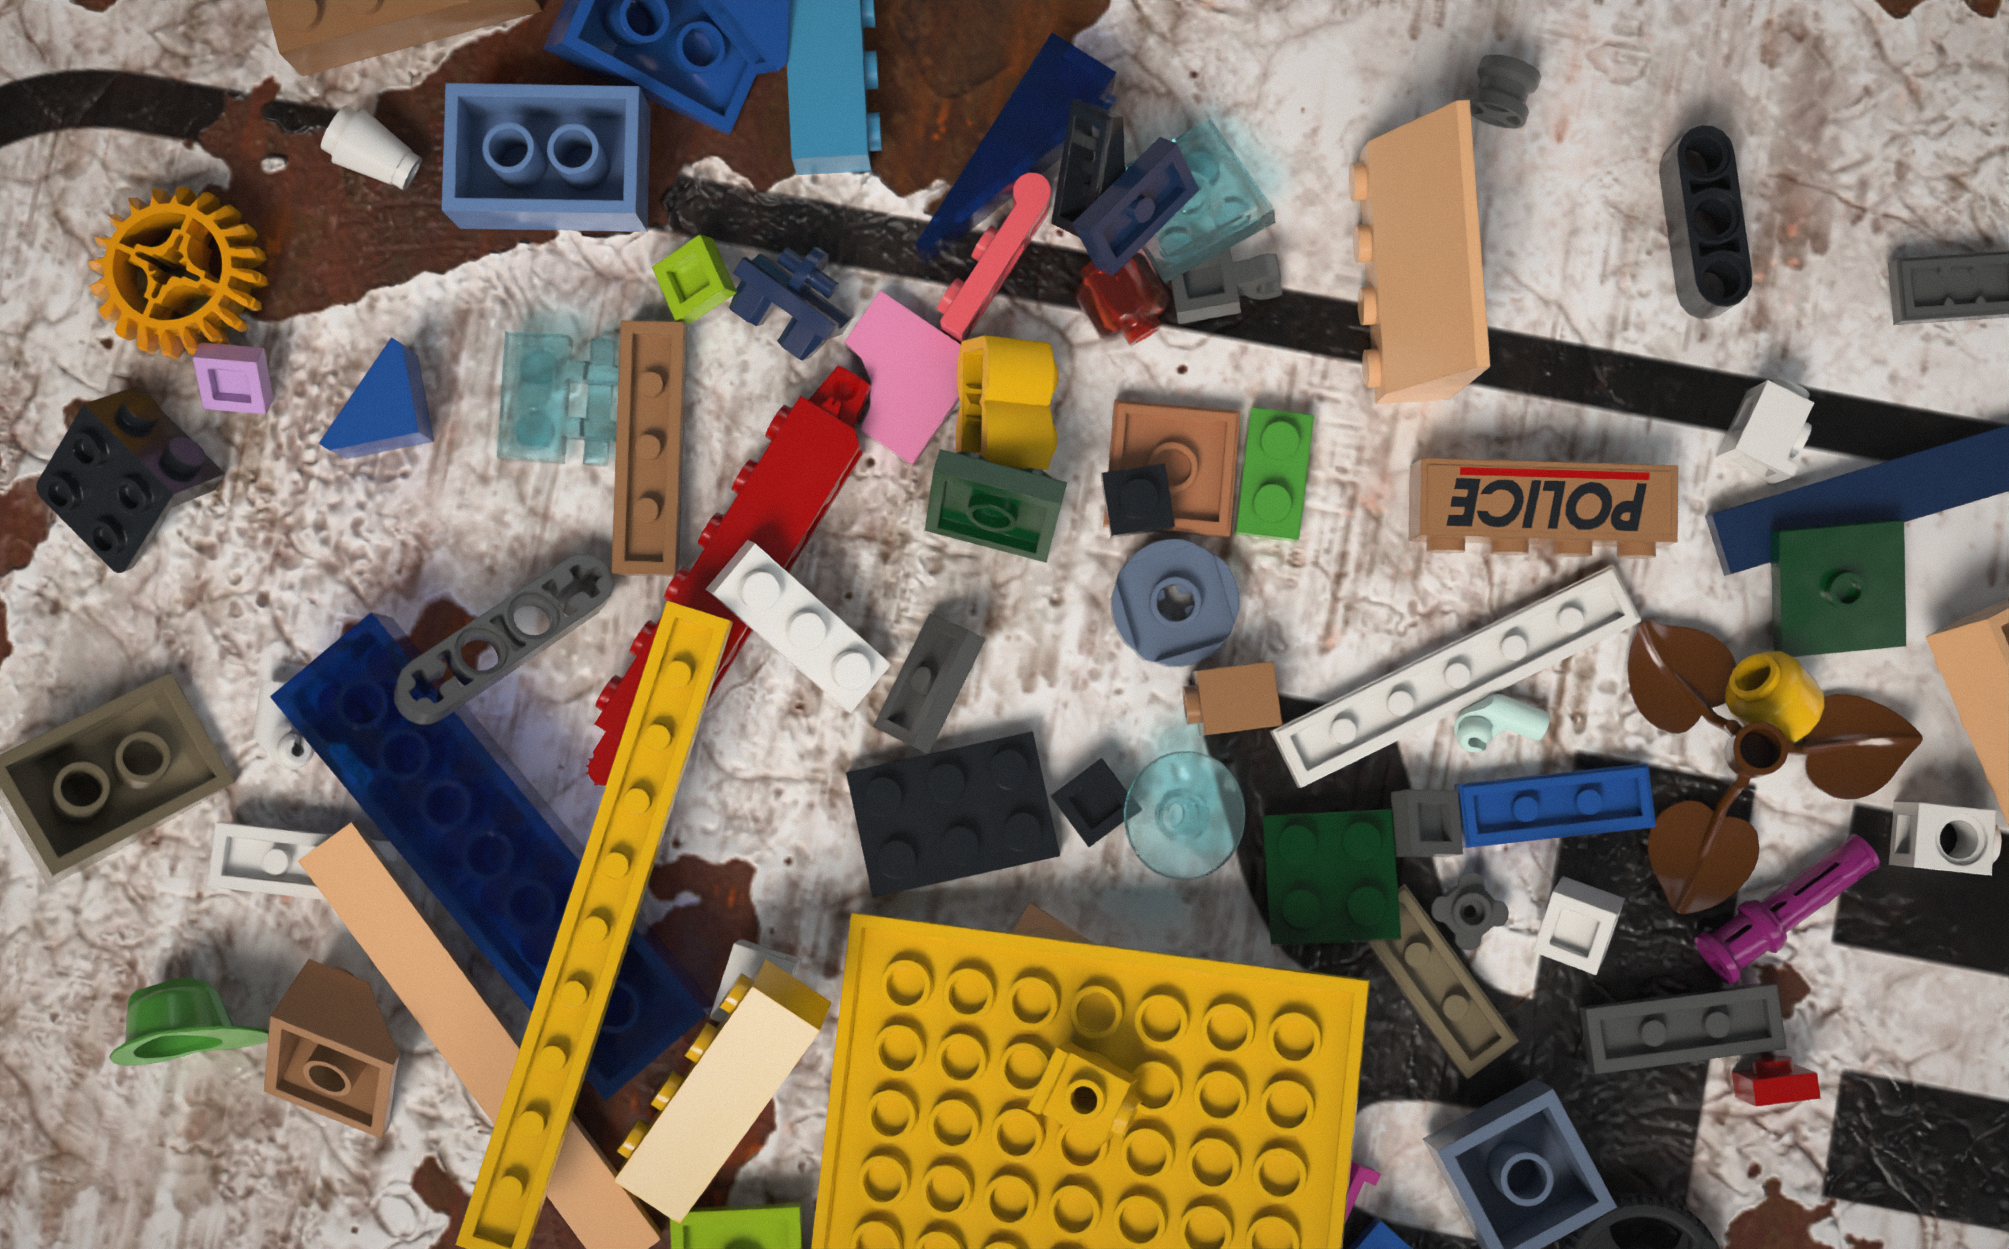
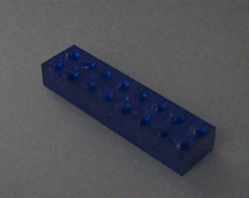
M371 612L273 693L270 698L532 1012L585 848L465 704L444 719L433 724H418L409 721L399 712L394 701V690L401 671L411 661L422 655V653L392 617ZM441 677L432 684L424 685L419 679H416V685L411 697L416 701L427 697L434 704L438 703L436 700L438 691L446 681ZM639 913L585 1075L605 1101L709 1014L714 1005L710 997Z

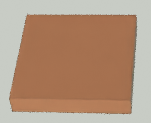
M1123 400L1114 401L1108 472L1163 463L1166 466L1175 527L1156 532L1218 538L1230 537L1240 411ZM1105 508L1103 527L1109 528Z

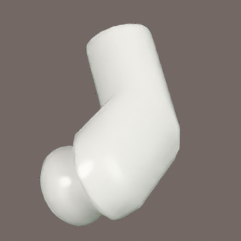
M261 680L253 730L254 739L277 765L288 770L299 769L312 759L314 745L310 737L289 715L294 684Z

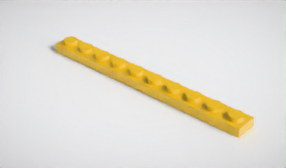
M666 601L455 1244L466 1249H529L731 631L733 622Z

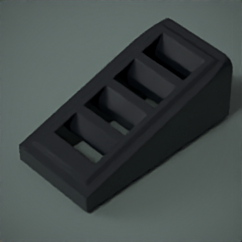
M1072 99L1051 224L1079 237L1072 223L1125 172L1123 117L1085 100ZM1092 124L1100 127L1099 138L1093 137Z

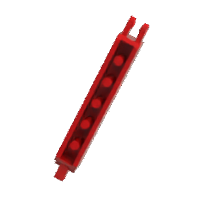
M839 365L809 400L800 396L793 408L783 405L779 409L766 431L765 437L771 440V443L759 462L750 458L743 466L731 488V491L738 494L725 516L719 512L712 516L699 537L697 544L703 547L704 550L691 570L685 566L681 567L665 591L663 598L667 601L733 622L707 704L753 630L705 589L747 540L759 546L783 569L790 573L863 456L859 438L854 428L870 394L871 386L862 378ZM649 620L642 627L629 650V653L636 656L635 660L623 679L618 675H614L609 680L596 701L595 707L602 712L594 724L606 732L592 752L594 757L589 758L590 762L586 765L588 767L586 774H589L590 778L594 781V786H606L660 620L657 624Z

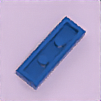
M1648 764L1454 784L1455 791H1458L1463 848L1656 827Z

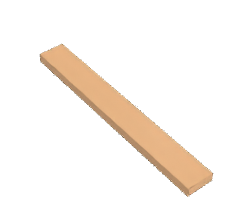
M355 820L306 854L298 862L495 1126L521 1041L357 820ZM573 1113L547 1197L586 1249L650 1248L661 1240L662 1231L636 1196L614 1182L618 1172Z

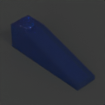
M1052 32L916 243L918 259L929 265L1013 197L1014 184L1021 175L1026 173H1038L1041 175L1062 158L1072 99H1082L1113 112L1119 100L1117 96L1112 94L1117 72ZM1092 124V127L1100 131L1099 126Z

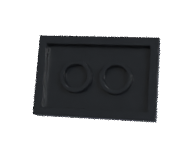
M1033 731L846 772L873 898L1060 856Z

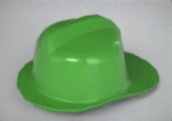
M175 978L136 990L130 996L126 1015L125 1043L114 1049L109 1058L114 1064L125 1066L165 1062L197 1052L236 1049L267 1043L269 1031L255 1027L234 1026L222 997L216 989L208 983L194 978Z

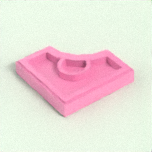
M880 290L844 341L845 345L863 362L871 382L870 408L860 429L864 434L914 467L959 402L957 361L960 344Z

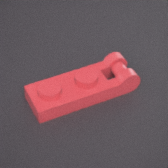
M1026 173L1016 180L1013 187V209L999 230L992 225L987 228L971 258L978 261L977 265L966 282L956 278L951 283L937 307V310L944 314L940 320L941 332L960 345L962 341L968 339L1048 215L1051 187L1043 175Z

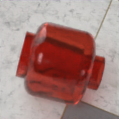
M1137 252L1114 276L1096 269L1093 261L1079 272L1083 281L1077 287L1076 300L1101 340L1116 341L1125 337L1128 344L1133 346L1150 337L1162 327L1157 317L1165 311L1169 304L1170 296L1144 254Z

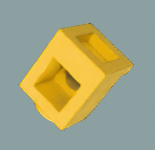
M1068 1041L1056 1047L1027 1109L1038 1115L1042 1113L1103 1145L1112 1138L1114 1132L1123 1137L1128 1131L1141 1103L1140 1099L1132 1096L1140 1078ZM1081 1086L1091 1088L1097 1096V1105L1092 1111L1085 1110L1078 1106L1076 1102V1091Z

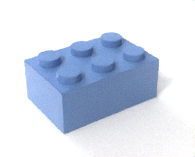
M446 83L442 211L459 229L648 232L651 108L640 87Z

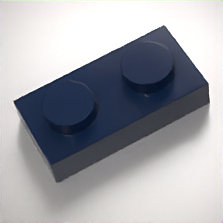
M1159 137L1072 223L1096 269L1114 276L1199 191L1178 144Z

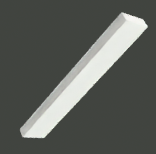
M1610 565L1295 718L1270 732L1297 787L1302 788L1641 622V619L1614 566Z

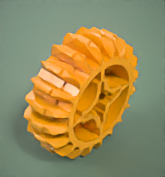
M178 186L173 197L162 188H152L150 206L137 197L128 198L129 209L132 215L127 219L117 213L108 214L111 225L117 228L111 238L106 235L94 236L96 244L106 250L105 256L87 261L91 270L104 275V277L88 287L93 295L100 299H106L98 311L104 319L110 322H117L114 330L119 337L127 341L136 339L137 348L149 354L155 353L160 348L164 356L170 359H180L184 348L189 354L194 355L200 343H207V339L212 344L229 345L228 336L225 332L229 326L239 332L248 331V324L239 316L245 307L251 311L262 309L261 302L252 297L250 292L251 289L262 288L269 284L267 277L252 269L261 265L267 259L264 251L258 247L251 246L258 237L257 233L250 225L246 223L240 224L242 217L237 209L231 205L221 207L220 199L212 193L203 192L197 198L195 192L188 187ZM172 231L166 242L160 246L150 247L158 238ZM212 236H214L221 252L222 272L220 279L215 278L209 268V260L213 250L208 245ZM163 265L173 270L176 268L183 269L200 280L194 281L184 276L182 278L173 277L158 267ZM139 267L143 268L148 279L147 289L144 297L149 300L146 308H144L137 289V272ZM210 299L196 312L176 319L177 315L184 316L186 310L196 300Z

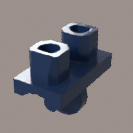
M818 246L805 258L789 247L784 249L777 263L793 273V276L763 254H758L752 261L747 257H743L733 272L741 281L737 286V293L733 296L729 309L746 322L755 326L764 324L775 305L790 314L792 318L777 342L799 360L803 361L811 358L828 339L842 335L852 320L848 315L811 290L812 287L829 299L839 286L838 282L823 272L830 255Z

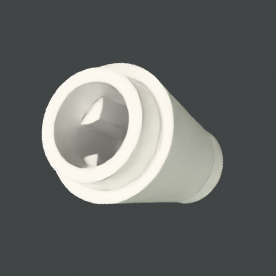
M347 105L343 106L332 119L321 142V149L332 155V163L387 184L395 185L402 190H405L411 184L422 163L420 156L413 153L407 145L364 108L357 112Z

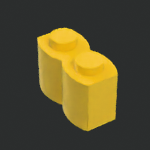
M987 335L961 342L957 361V391L961 405L956 423V453L961 451L974 452L982 455L989 462L1015 469L1035 468L1042 471L1049 469L1051 458L1056 451L1058 443L1057 430L1053 424L1049 405L1059 380V371L1054 361L1050 343Z

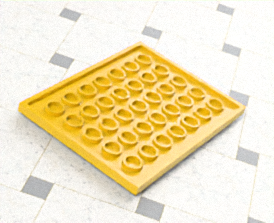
M851 913L811 1249H1342L1370 980L869 913ZM1070 1041L1140 1078L1132 1096L1140 1099L1141 1103L1134 1120L1123 1137L1114 1132L1111 1139L1100 1145L1042 1113L1038 1115L1027 1109L1056 1047ZM1081 1086L1077 1089L1075 1098L1078 1106L1087 1111L1094 1110L1097 1105L1095 1092L1086 1086Z

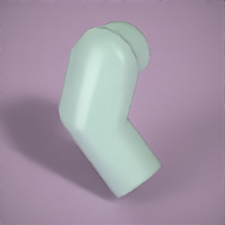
M1492 694L1460 712L1454 724V733L1461 748L1473 753L1485 750L1486 743L1491 742L1493 737L1505 730L1538 742L1547 731L1550 713L1502 694Z

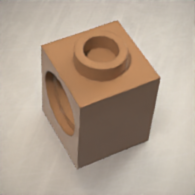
M1274 661L1195 671L1191 673L1192 685L1182 687L1186 722L1188 725L1198 723L1199 736L1282 725Z

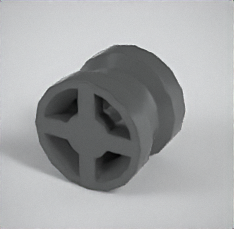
M1504 55L1483 56L1477 69V74L1480 78L1478 88L1471 91L1467 100H1470L1471 116L1482 122L1502 128L1516 129L1523 127L1529 114L1526 101L1528 95L1538 89L1541 80L1540 72L1534 66L1514 57Z

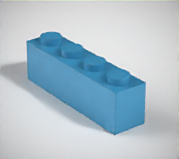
M790 0L787 77L791 158L797 175L871 171L870 151H882L880 112L868 113L867 90L879 89L877 51H865L864 28H876L874 0Z

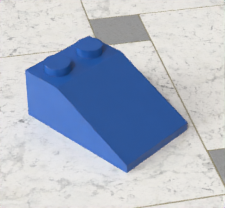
M565 0L543 47L546 51L612 85L639 86L647 100L724 134L731 133L757 74L696 0Z

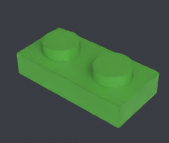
M1255 407L1250 408L1248 411L1234 535L1297 542L1299 540L1314 415Z

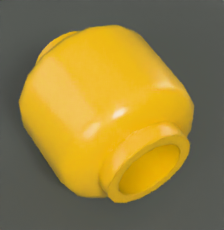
M1767 651L1748 656L1733 669L1725 689L1726 706L1742 727L1754 722H1766L1780 729L1786 740L1791 742H1797L1809 734L1819 722L1825 708L1824 693L1817 681L1796 658L1782 651Z

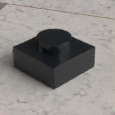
M1165 463L1101 473L1110 538L1169 530L1175 527Z
M1103 758L1094 762L1050 795L1088 847H1091L1140 810Z

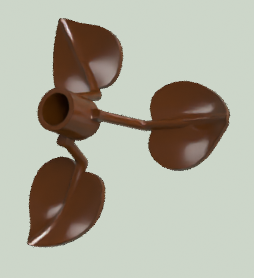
M1652 621L1642 622L1638 626L1631 642L1627 665L1630 692L1640 714L1650 724L1670 734H1681L1688 731L1702 716L1709 724L1725 731L1730 736L1725 745V758L1729 767L1736 773L1734 781L1718 801L1714 812L1701 802L1683 801L1662 811L1655 819L1656 827L1650 828L1647 839L1649 862L1672 910L1679 914H1687L1711 908L1723 902L1740 889L1754 871L1760 848L1757 831L1749 822L1743 819L1725 817L1729 807L1741 791L1748 786L1751 778H1760L1777 771L1785 763L1788 754L1797 756L1807 755L1805 772L1808 779L1817 789L1833 798L1844 800L1859 799L1877 792L1892 779L1904 761L1921 744L1923 740L1921 733L1905 718L1886 706L1849 694L1824 696L1825 708L1821 718L1811 732L1802 738L1804 743L1797 744L1786 740L1780 729L1766 722H1754L1741 727L1736 720H1728L1718 715L1712 709L1725 703V689L1733 669L1737 666L1728 648L1709 633L1694 628L1670 626Z

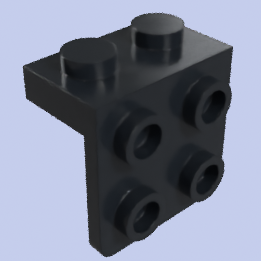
M138 386L82 405L37 481L36 490L40 498L114 572L123 573L135 566L171 508L215 491L225 473L205 454L204 450L197 443L192 441L161 410L160 406L152 398L147 396Z

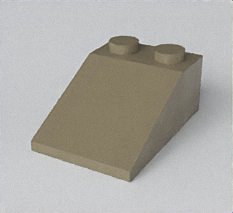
M171 672L0 754V806L48 887L110 856L233 785L235 782Z

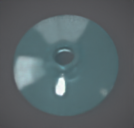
M1192 751L1168 753L1146 765L1130 786L1124 807L1125 831L1132 850L1150 870L1171 879H1199L1221 868L1237 849L1245 825L1243 795L1233 775L1216 759ZM1178 803L1182 807L1183 818L1178 825L1173 826L1169 821V810L1173 804Z

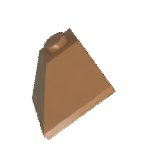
M311 959L307 960L270 1015L264 1092L382 1139L388 1130L399 1054L368 982L356 978L352 973L343 968L329 967Z

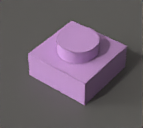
M200 343L193 355V362L203 409L267 414L274 399L265 349L260 347Z

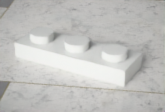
M749 540L744 543L705 589L849 713L856 708L891 666L883 656L759 546Z

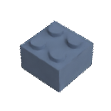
M1536 1078L1423 1138L1481 1249H1541L1617 1208L1554 1089Z

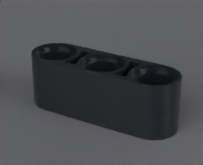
M1701 125L1690 129L1664 153L1659 165V177L1677 298L1680 306L1687 314L1698 319H1711L1737 305L1748 295L1752 287V268L1732 142L1722 130L1714 126ZM1685 150L1695 151L1705 159L1707 165L1706 174L1698 173L1689 167L1685 159ZM1695 211L1704 212L1714 220L1716 226L1715 236L1706 235L1696 227L1694 221ZM1705 272L1713 273L1722 280L1725 287L1723 298H1716L1705 289L1703 283Z

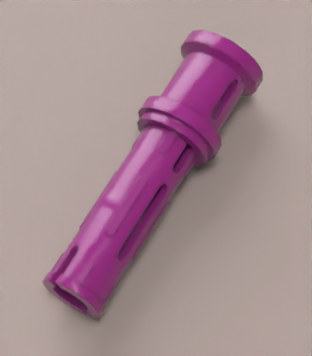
M1851 834L1847 837L1846 841L1810 867L1804 869L1795 878L1762 902L1753 899L1752 901H1745L1737 908V916L1712 934L1707 932L1700 933L1694 939L1695 945L1714 973L1727 984L1733 985L1740 980V971L1767 951L1777 953L1781 950L1787 941L1786 933L1821 907L1827 905L1836 896L1869 872L1880 867V860L1873 848L1857 834Z

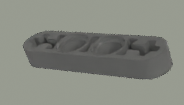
M577 554L567 558L411 661L401 671L394 690V701L399 712L409 721L418 724H433L440 721L597 615L606 605L614 586L613 575L609 567L599 558L589 554ZM573 575L581 582L589 578L595 582L591 592L592 598L584 591L579 592L567 600L562 609L557 599L567 593L574 580ZM524 606L540 608L549 619V629L539 635L526 634L514 622V613ZM473 640L487 642L495 649L498 663L488 670L470 668L461 656V648ZM446 659L454 677L443 683L436 697L438 703L434 704L427 697L421 698L418 701L413 699L411 696L416 685L415 680L419 679L424 685H429L441 678L447 667L441 660ZM458 681L465 685V687H460Z

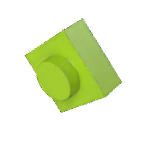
M701 234L652 266L673 317L677 322H684L690 325L737 293L714 239Z

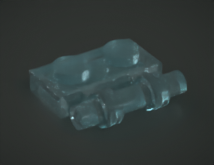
M505 331L497 458L502 461L565 464L567 439L584 441L583 465L608 466L609 443L616 442L617 422L611 420L613 387L618 386L619 365L615 364L616 340L591 338L590 361L572 360L573 339L569 335ZM570 383L588 385L586 418L568 417Z

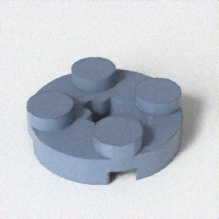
M1183 539L1157 541L1137 551L1117 575L1111 596L1113 623L1124 644L1133 650L1143 661L1165 667L1193 665L1216 653L1231 634L1239 612L1238 587L1227 564L1217 555L1210 553L1206 548ZM1168 586H1175L1179 595L1189 593L1192 598V605L1186 607L1183 611L1185 619L1182 621L1174 622L1170 613L1160 614L1158 611L1157 603L1165 598L1164 588Z

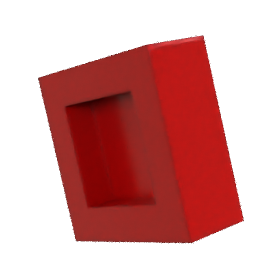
M1792 1057L1756 1058L1752 1060L1753 1069L1732 1072L1735 1098L1756 1107L1821 1099L1817 1072L1793 1064Z

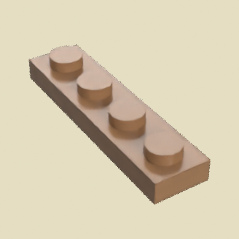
M621 320L611 568V573L614 575L674 577L679 571L687 325L684 322Z

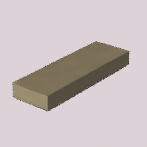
M1400 883L1398 885L1401 940L1366 943L1455 1066L1468 1079L1519 1042V1040L1407 886Z

